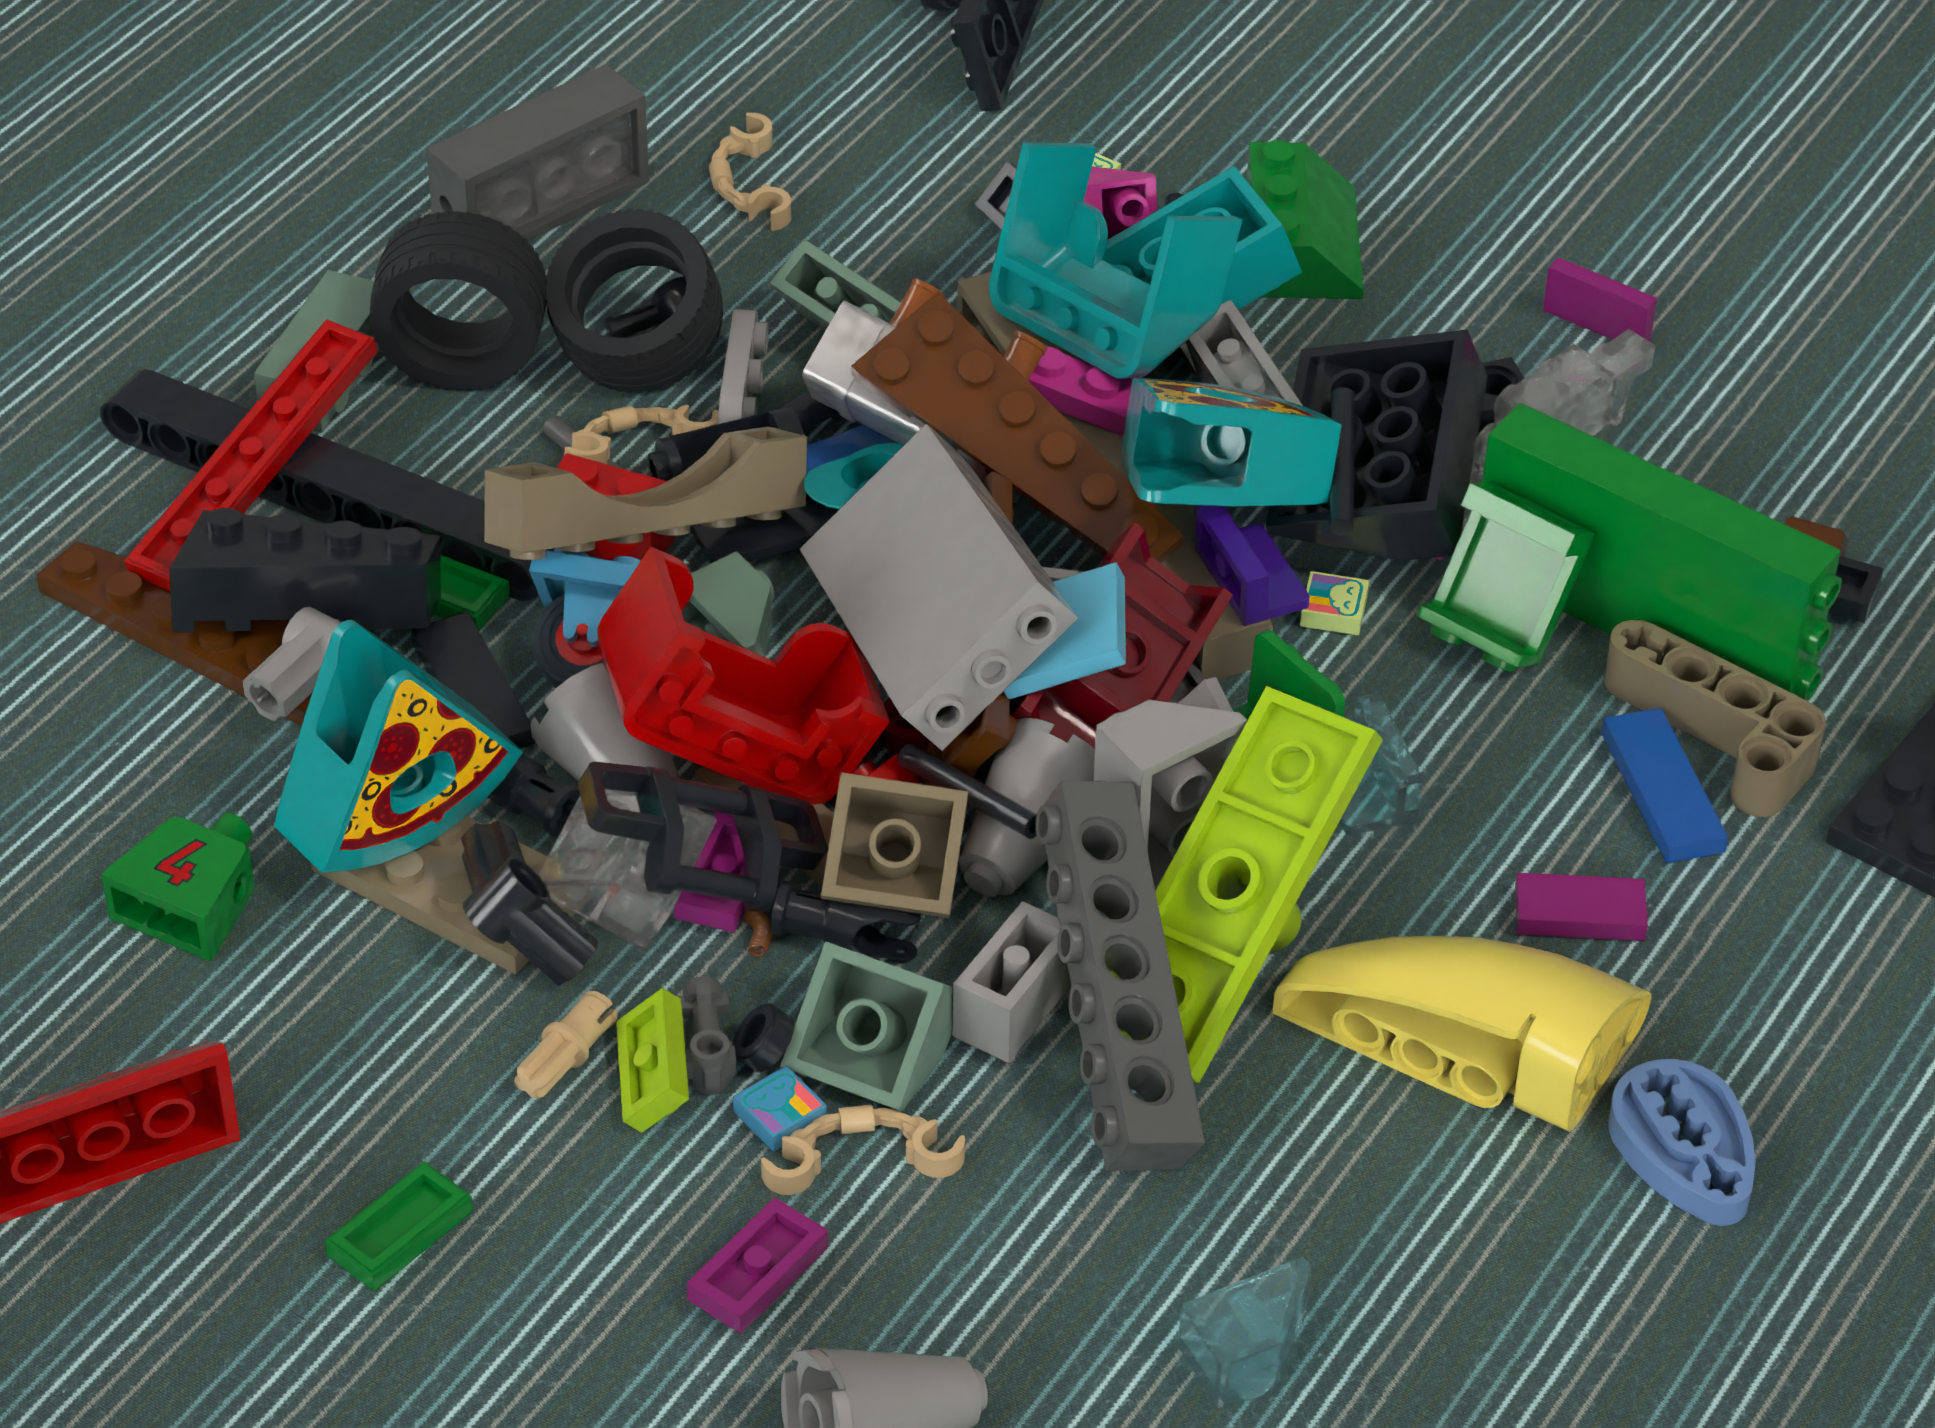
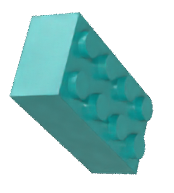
M1235 166L1108 239L1102 259L1151 284L1168 216H1235L1242 220L1221 304L1232 300L1239 310L1302 273L1283 225Z

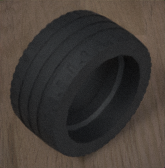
M627 209L626 211L619 210L616 213H607L605 216H599L593 221H588L583 227L580 226L575 233H572L562 243V247L558 248L556 256L552 258V264L548 268L545 285V301L550 324L569 360L592 382L595 381L598 385L605 386L610 390L615 389L617 392L643 393V391L652 392L655 389L660 390L665 386L673 385L677 381L680 382L685 376H689L693 370L697 369L707 359V355L713 350L712 347L716 345L723 323V301L718 278L705 249L688 228L679 221H674L672 217L664 216L659 212L654 213L650 210L643 211L642 209ZM636 266H663L682 274L686 278L685 296L674 314L652 331L631 338L604 337L584 327V312L589 300L600 285L618 272Z
M461 211L436 212L432 215H424L422 218L418 217L415 221L408 222L405 227L402 226L398 233L396 232L393 235L378 263L370 298V326L375 342L378 343V348L383 351V355L386 358L388 357L393 365L395 364L400 371H404L406 375L412 376L418 381L421 380L428 385L431 384L435 385V387H444L450 390H473L492 387L494 384L498 385L504 380L507 381L512 375L515 376L519 370H522L525 363H528L540 337L546 307V275L543 263L539 260L538 253H535L534 247L529 245L527 239L523 238L519 232L512 230V227L504 225L501 221L493 220L491 217ZM433 279L462 280L485 288L503 301L509 312L502 317L483 323L456 322L437 316L415 301L409 289L414 285Z

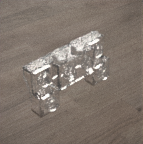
M1630 329L1624 331L1608 344H1600L1592 354L1572 344L1553 359H1545L1535 372L1518 384L1507 386L1500 393L1494 405L1495 423L1488 424L1475 441V454L1470 483L1483 481L1488 434L1519 403L1592 436L1610 423L1617 426L1623 421L1626 400L1632 383L1638 375L1652 367L1656 345ZM1465 508L1463 520L1465 523L1471 513V510Z

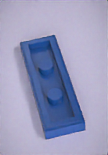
M1662 708L1603 718L1601 734L1665 862L1671 863L1725 853L1728 836Z

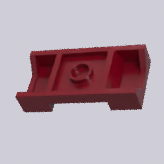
M1136 522L1114 540L1098 566L1099 568L1117 562L1125 576L1126 664L1019 696L1009 710V715L1016 719L1035 718L1054 724L1049 734L1066 743L1074 734L1095 749L1097 724L1106 721L1115 713L1124 712L1147 700L1169 702L1233 596L1224 587L1189 585L1151 557L1145 529Z

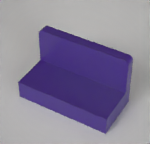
M1197 505L1195 551L1217 585L1224 587L1233 594L1229 603L1244 626L1309 607L1310 596L1262 524L1256 523L1238 528L1224 506Z

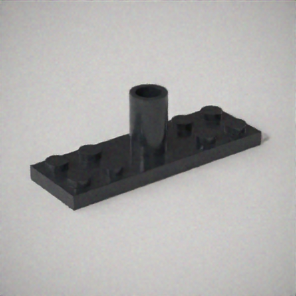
M920 0L922 6L927 11L958 8L956 15L951 18L950 34L954 46L960 47L966 64L965 79L970 91H975L981 111L1002 109L1044 0Z
M1935 703L1829 825L1826 839L1827 844L1934 898Z

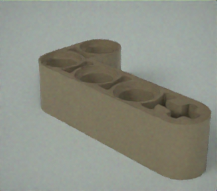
M1628 620L1614 627L1610 635L1604 673V685L1607 690L1615 697L1642 711L1662 708L1670 725L1735 757L1736 763L1730 789V798L1737 809L1754 817L1775 815L1788 804L1813 776L1818 765L1826 726L1825 715L1817 706L1652 623L1643 620Z

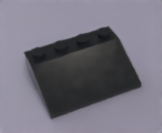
M1468 330L1301 349L1293 392L1302 406L1331 418L1332 392L1337 388L1345 387L1351 389L1355 394L1354 527L1352 532L1347 535H1336L1330 531L1329 495L1328 502L1316 505H1270L1265 526L1269 534L1398 561L1453 555L1462 532L1465 507L1461 506L1470 484L1488 377Z

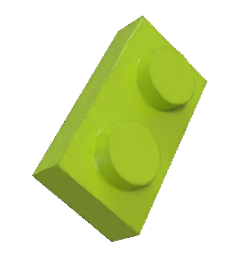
M664 988L658 990L616 1021L622 1118L624 1123L641 1133L668 1114L675 1112L682 1104L689 1100L681 999Z

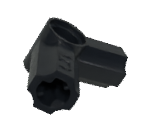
M499 820L491 824L475 823L461 837L464 847L461 857L473 891L463 902V909L467 917L490 940L501 944L508 941L558 986L566 981L569 982L585 966L588 959L597 950L598 940L550 899V892L544 881L525 863L515 831Z

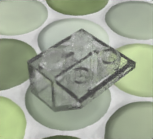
M605 789L607 799L612 806L640 812L636 792ZM580 795L538 874L546 884L551 899L642 950L646 949L671 915L682 892L673 890L671 894L665 895L647 891L644 881V869L649 843L647 841L599 833L591 829L587 822ZM679 805L684 823L680 864L694 867L717 819L697 808Z

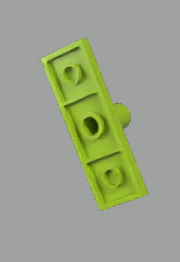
M1268 686L1264 689L1155 891L1192 1079L1197 1084L1200 1083L1268 954L1285 948L1297 936L1301 927V912L1296 902L1383 741L1380 735L1369 727ZM1112 970L1111 973H1112L1114 976L1120 978V977ZM1119 1028L1126 1037L1132 1039L1126 1031Z

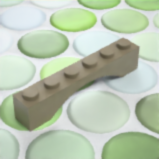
M769 426L723 433L708 452L682 474L658 487L630 495L605 496L591 489L572 472L536 462L485 469L484 542L509 549V556L511 558L537 560L545 558L547 556V549L552 548L583 552L595 549V541L607 539L609 542L622 544L638 543L643 541V533L648 532L677 536L690 533V525L696 524L713 528L732 527L736 525L737 517L746 516L756 520L781 518L782 510L806 506V492L803 481L806 476L807 436Z

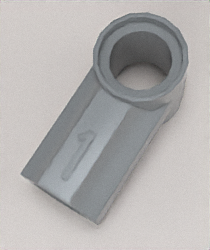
M304 607L292 617L285 629L282 645L243 680L245 697L254 704L259 714L272 721H277L281 716H288L313 692L334 629L342 622L312 607Z

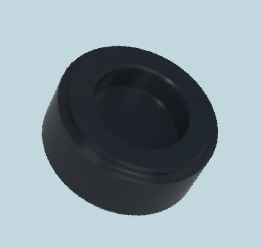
M771 1003L763 1004L753 1009L744 1018L735 1033L732 1045L735 1046L736 1060L754 1072H763L769 1069L780 1059L792 1039L794 1032L793 1018Z

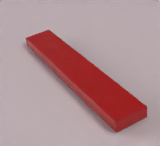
M326 319L124 560L127 571L134 572L140 576L141 580L170 592L169 568L203 510L212 511L219 508H232L244 514L378 352L375 339Z

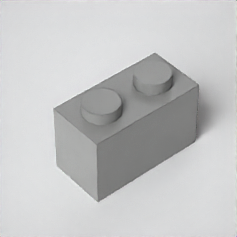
M1022 901L953 983V1037L1007 1063L1012 1060L1071 987L1067 963L1061 961L1058 953L1057 941L1060 930L1058 917Z

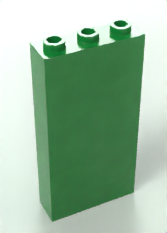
M1519 403L1488 434L1482 482L1493 481L1597 532L1563 608V612L1609 634L1621 622L1643 620L1798 697L1809 700L1814 695L1823 676V668L1817 665L1819 655L1825 648L1832 632V623L1826 621L1828 611L1835 602L1842 584V579L1836 576L1841 550L1522 403Z

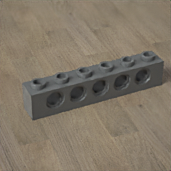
M1060 781L1037 812L1036 835L1039 843L1045 845L1048 859L1047 894L1049 900L1052 903H1056L1060 924L1057 941L1058 953L1061 961L1067 963L1071 983L1069 1012L1072 1021L1079 1025L1083 1047L1080 1056V1072L1084 1083L1090 1085L1094 1106L1091 1122L1093 1140L1102 1149L1106 1171L1180 1170L1200 1149L1205 1140L1134 782ZM1098 910L1102 911L1107 917L1100 914ZM1108 968L1113 970L1120 978L1114 976ZM1119 1028L1126 1031L1132 1039L1126 1037ZM1130 1089L1138 1092L1144 1101L1138 1099Z

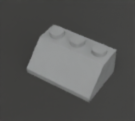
M1147 700L1124 712L1115 713L1106 721L1096 725L1094 781L1134 782L1155 891L1247 723V719L1239 712Z

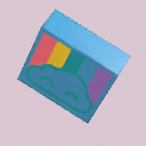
M787 1065L733 1096V1112L773 1152L782 1148L783 1136H790L795 1130L803 1129L815 1119L827 1114V1105Z

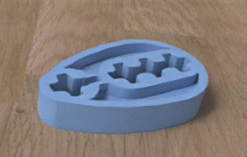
M1678 1059L1652 1060L1639 1064L1627 1071L1620 1078L1613 1091L1608 1128L1615 1147L1630 1167L1652 1189L1676 1207L1709 1224L1727 1226L1742 1220L1748 1212L1756 1160L1753 1137L1746 1115L1729 1085L1711 1070L1696 1063ZM1670 1095L1668 1113L1670 1115L1662 1117L1664 1099L1662 1097ZM1685 1119L1683 1136L1686 1140L1677 1141L1680 1129L1677 1120ZM1701 1143V1146H1697V1147H1694V1146H1693V1145H1696V1144ZM1710 1181L1717 1189L1709 1190ZM1732 1192L1731 1196L1724 1195V1193Z

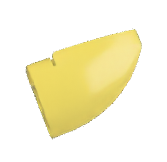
M1398 936L1350 943L1316 951L1299 959L1276 988L1272 1014L1475 1106L1494 1108L1502 1102L1507 1093H1511L1514 1095L1513 1106L1570 1132L1579 1123L1639 1033L1649 1010L1651 993L1589 965L1556 953L1519 944L1478 937Z

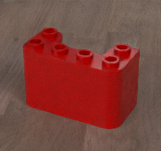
M650 547L601 618L597 627L598 641L623 725L627 732L642 742L745 784L807 801L812 805L822 804L831 800L838 793L841 773L852 774L890 722L867 659L851 633L829 624H809L799 629L788 640L774 661L728 642L684 621L681 611L690 600L694 591L692 574L687 565L680 559Z

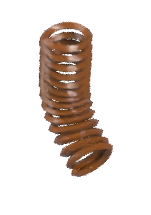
M748 909L744 917V923L750 924L754 929L748 951L753 956L761 957L767 954L772 939L771 921L763 912Z

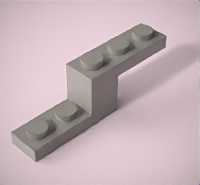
M1232 300L1221 304L1215 316L1177 348L1199 383L1251 390L1302 406Z

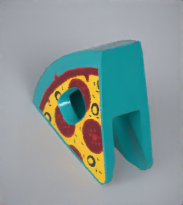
M1134 378L1132 379L1120 458L1137 496L1149 502L1215 506L1316 505L1329 501L1342 424L1304 406L1251 390L1189 381Z
M346 620L340 623L331 635L304 716L277 809L274 827L321 873L351 871L378 865L422 847L458 824L479 806L504 780L523 754V751L462 697L357 622Z

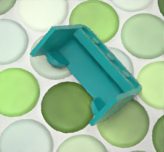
M1023 142L989 281V295L994 308L1004 317L1115 378H1142L1148 375L1211 320L1219 310L1242 220L1235 216H1168L1151 284H1148L1102 260L1108 238L1107 224L1104 216L1096 207L1084 202L1097 147L1090 143Z

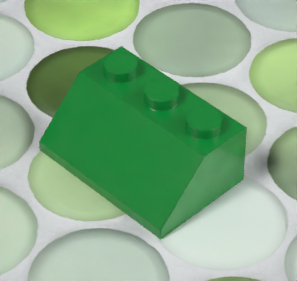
M1281 140L1249 142L1247 182L1283 225L1302 270V273L1259 298L1363 299L1364 289L1355 187L1305 143Z

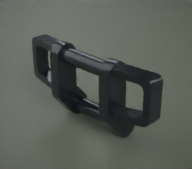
M605 762L589 763L578 782L585 815L591 829L599 833L642 840L649 843L644 869V881L649 892L665 895L671 894L673 890L742 901L747 909L766 912L773 906L775 901L780 865L814 871L828 851L817 812L812 804L764 790L761 787L744 784L738 789L670 777L669 772L661 768ZM605 789L636 792L640 812L612 806L607 799ZM679 805L733 815L746 859L743 875L680 864L684 823ZM775 820L792 825L797 830L801 842L781 839Z

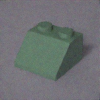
M825 941L794 1026L792 1039L785 1051L780 1066L784 1067L787 1065L792 1071L903 1111L945 1054L953 1030V987Z

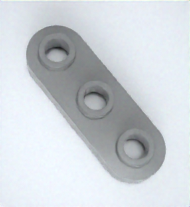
M733 310L720 391L718 424L757 415V397L750 396L751 393L761 394L763 360L756 359V356H766L768 349V322H758L757 310Z

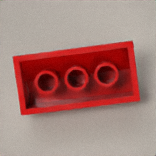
M205 1041L181 1050H174L158 1058L104 1074L99 1078L52 1094H45L34 1100L0 1111V1224L241 1140L228 1053L223 1042Z

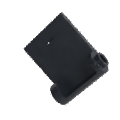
M786 407L657 439L655 442V452L648 454L651 477L669 481L682 474L704 456L723 433L769 426L804 435L798 415L792 407ZM806 493V506L782 510V515L779 519L756 520L743 516L737 517L736 525L732 527L713 528L696 524L690 525V531L710 564L736 551L748 562L801 548L838 510L813 500Z

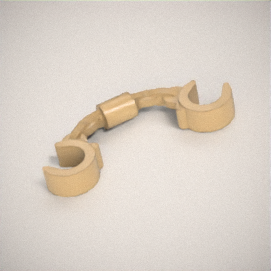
M746 113V131L751 134L744 133L733 126L730 127V135L721 140L720 147L712 155V162L709 164L712 185L736 209L747 212L749 221H752L760 211L773 209L770 212L771 231L779 230L787 226L791 221V197L788 192L781 188L771 187L768 184L762 185L761 188L756 189L751 194L740 193L733 187V176L730 164L726 158L736 153L750 156L751 158H758L760 154L769 151L772 147V122L770 119L759 113Z
M630 405L605 411L601 417L590 421L584 429L572 433V447H565V454L569 453L607 464L610 459L611 438L601 436L599 433L603 431L611 434L635 428L641 421H651L671 426L672 435L717 425L719 412L718 410H713L712 418L709 421L693 422L688 420L689 405L681 406L677 410L661 407L633 408Z
M872 1104L838 1108V1113L823 1115L815 1119L807 1127L795 1130L790 1136L782 1137V1156L785 1159L798 1163L799 1167L783 1170L763 1157L761 1158V1177L765 1186L773 1192L781 1195L801 1193L810 1187L814 1176L821 1172V1153L818 1150H813L816 1145V1139L819 1136L828 1134L833 1130H840L841 1135L875 1131V1126L883 1125L896 1127L903 1131L904 1136L908 1139L906 1141V1162L908 1164H914L919 1172L929 1177L944 1178L955 1174L964 1164L965 1136L961 1135L950 1150L934 1153L926 1148L937 1140L936 1119L926 1121L922 1117L909 1116L894 1109H873Z

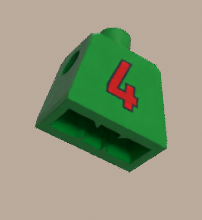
M224 813L210 829L182 817L169 818L101 874L109 919L211 962L253 894L255 884L250 850L246 846L252 839V831L248 824L242 818L232 813Z

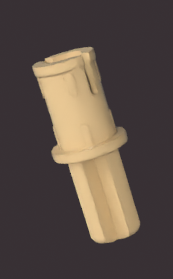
M597 991L585 992L578 1003L560 1022L548 1024L542 1032V1042L517 1067V1076L514 1079L517 1088L526 1091L531 1098L544 1097L570 1068L582 1066L589 1057V1048L617 1020L616 1009H610L603 1018L600 1017L613 1004L611 1000Z

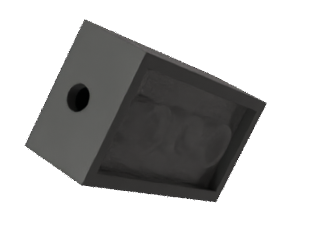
M605 64L427 147L432 214L436 212L444 213L445 211L482 214V216L491 217L493 220L501 221L504 225L512 227V230L519 232L523 238L529 241L649 183L645 94Z

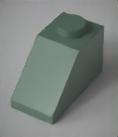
M737 551L692 572L694 591L690 600L681 611L684 621L707 633L765 657L772 630L771 602L774 600V589L768 576L761 569H754Z

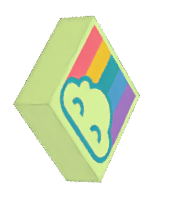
M1310 571L1306 588L1310 596L1309 607L1301 610L1300 626L1359 635L1368 598L1370 580Z

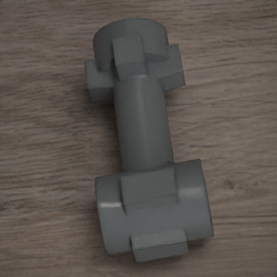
M699 976L686 982L683 987V996H678L681 999L683 1018H692L694 1036L690 1041V1048L685 1049L687 1079H691L692 1086L698 1092L706 1095H715L725 1091L731 1083V1076L736 1075L735 1046L730 1045L729 1038L720 1031L718 1017L729 1014L728 992H722L721 984L715 978Z

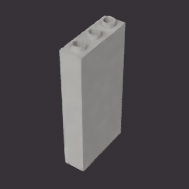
M928 424L912 437L800 548L801 553L900 715L941 750L952 742L1078 619L967 460Z

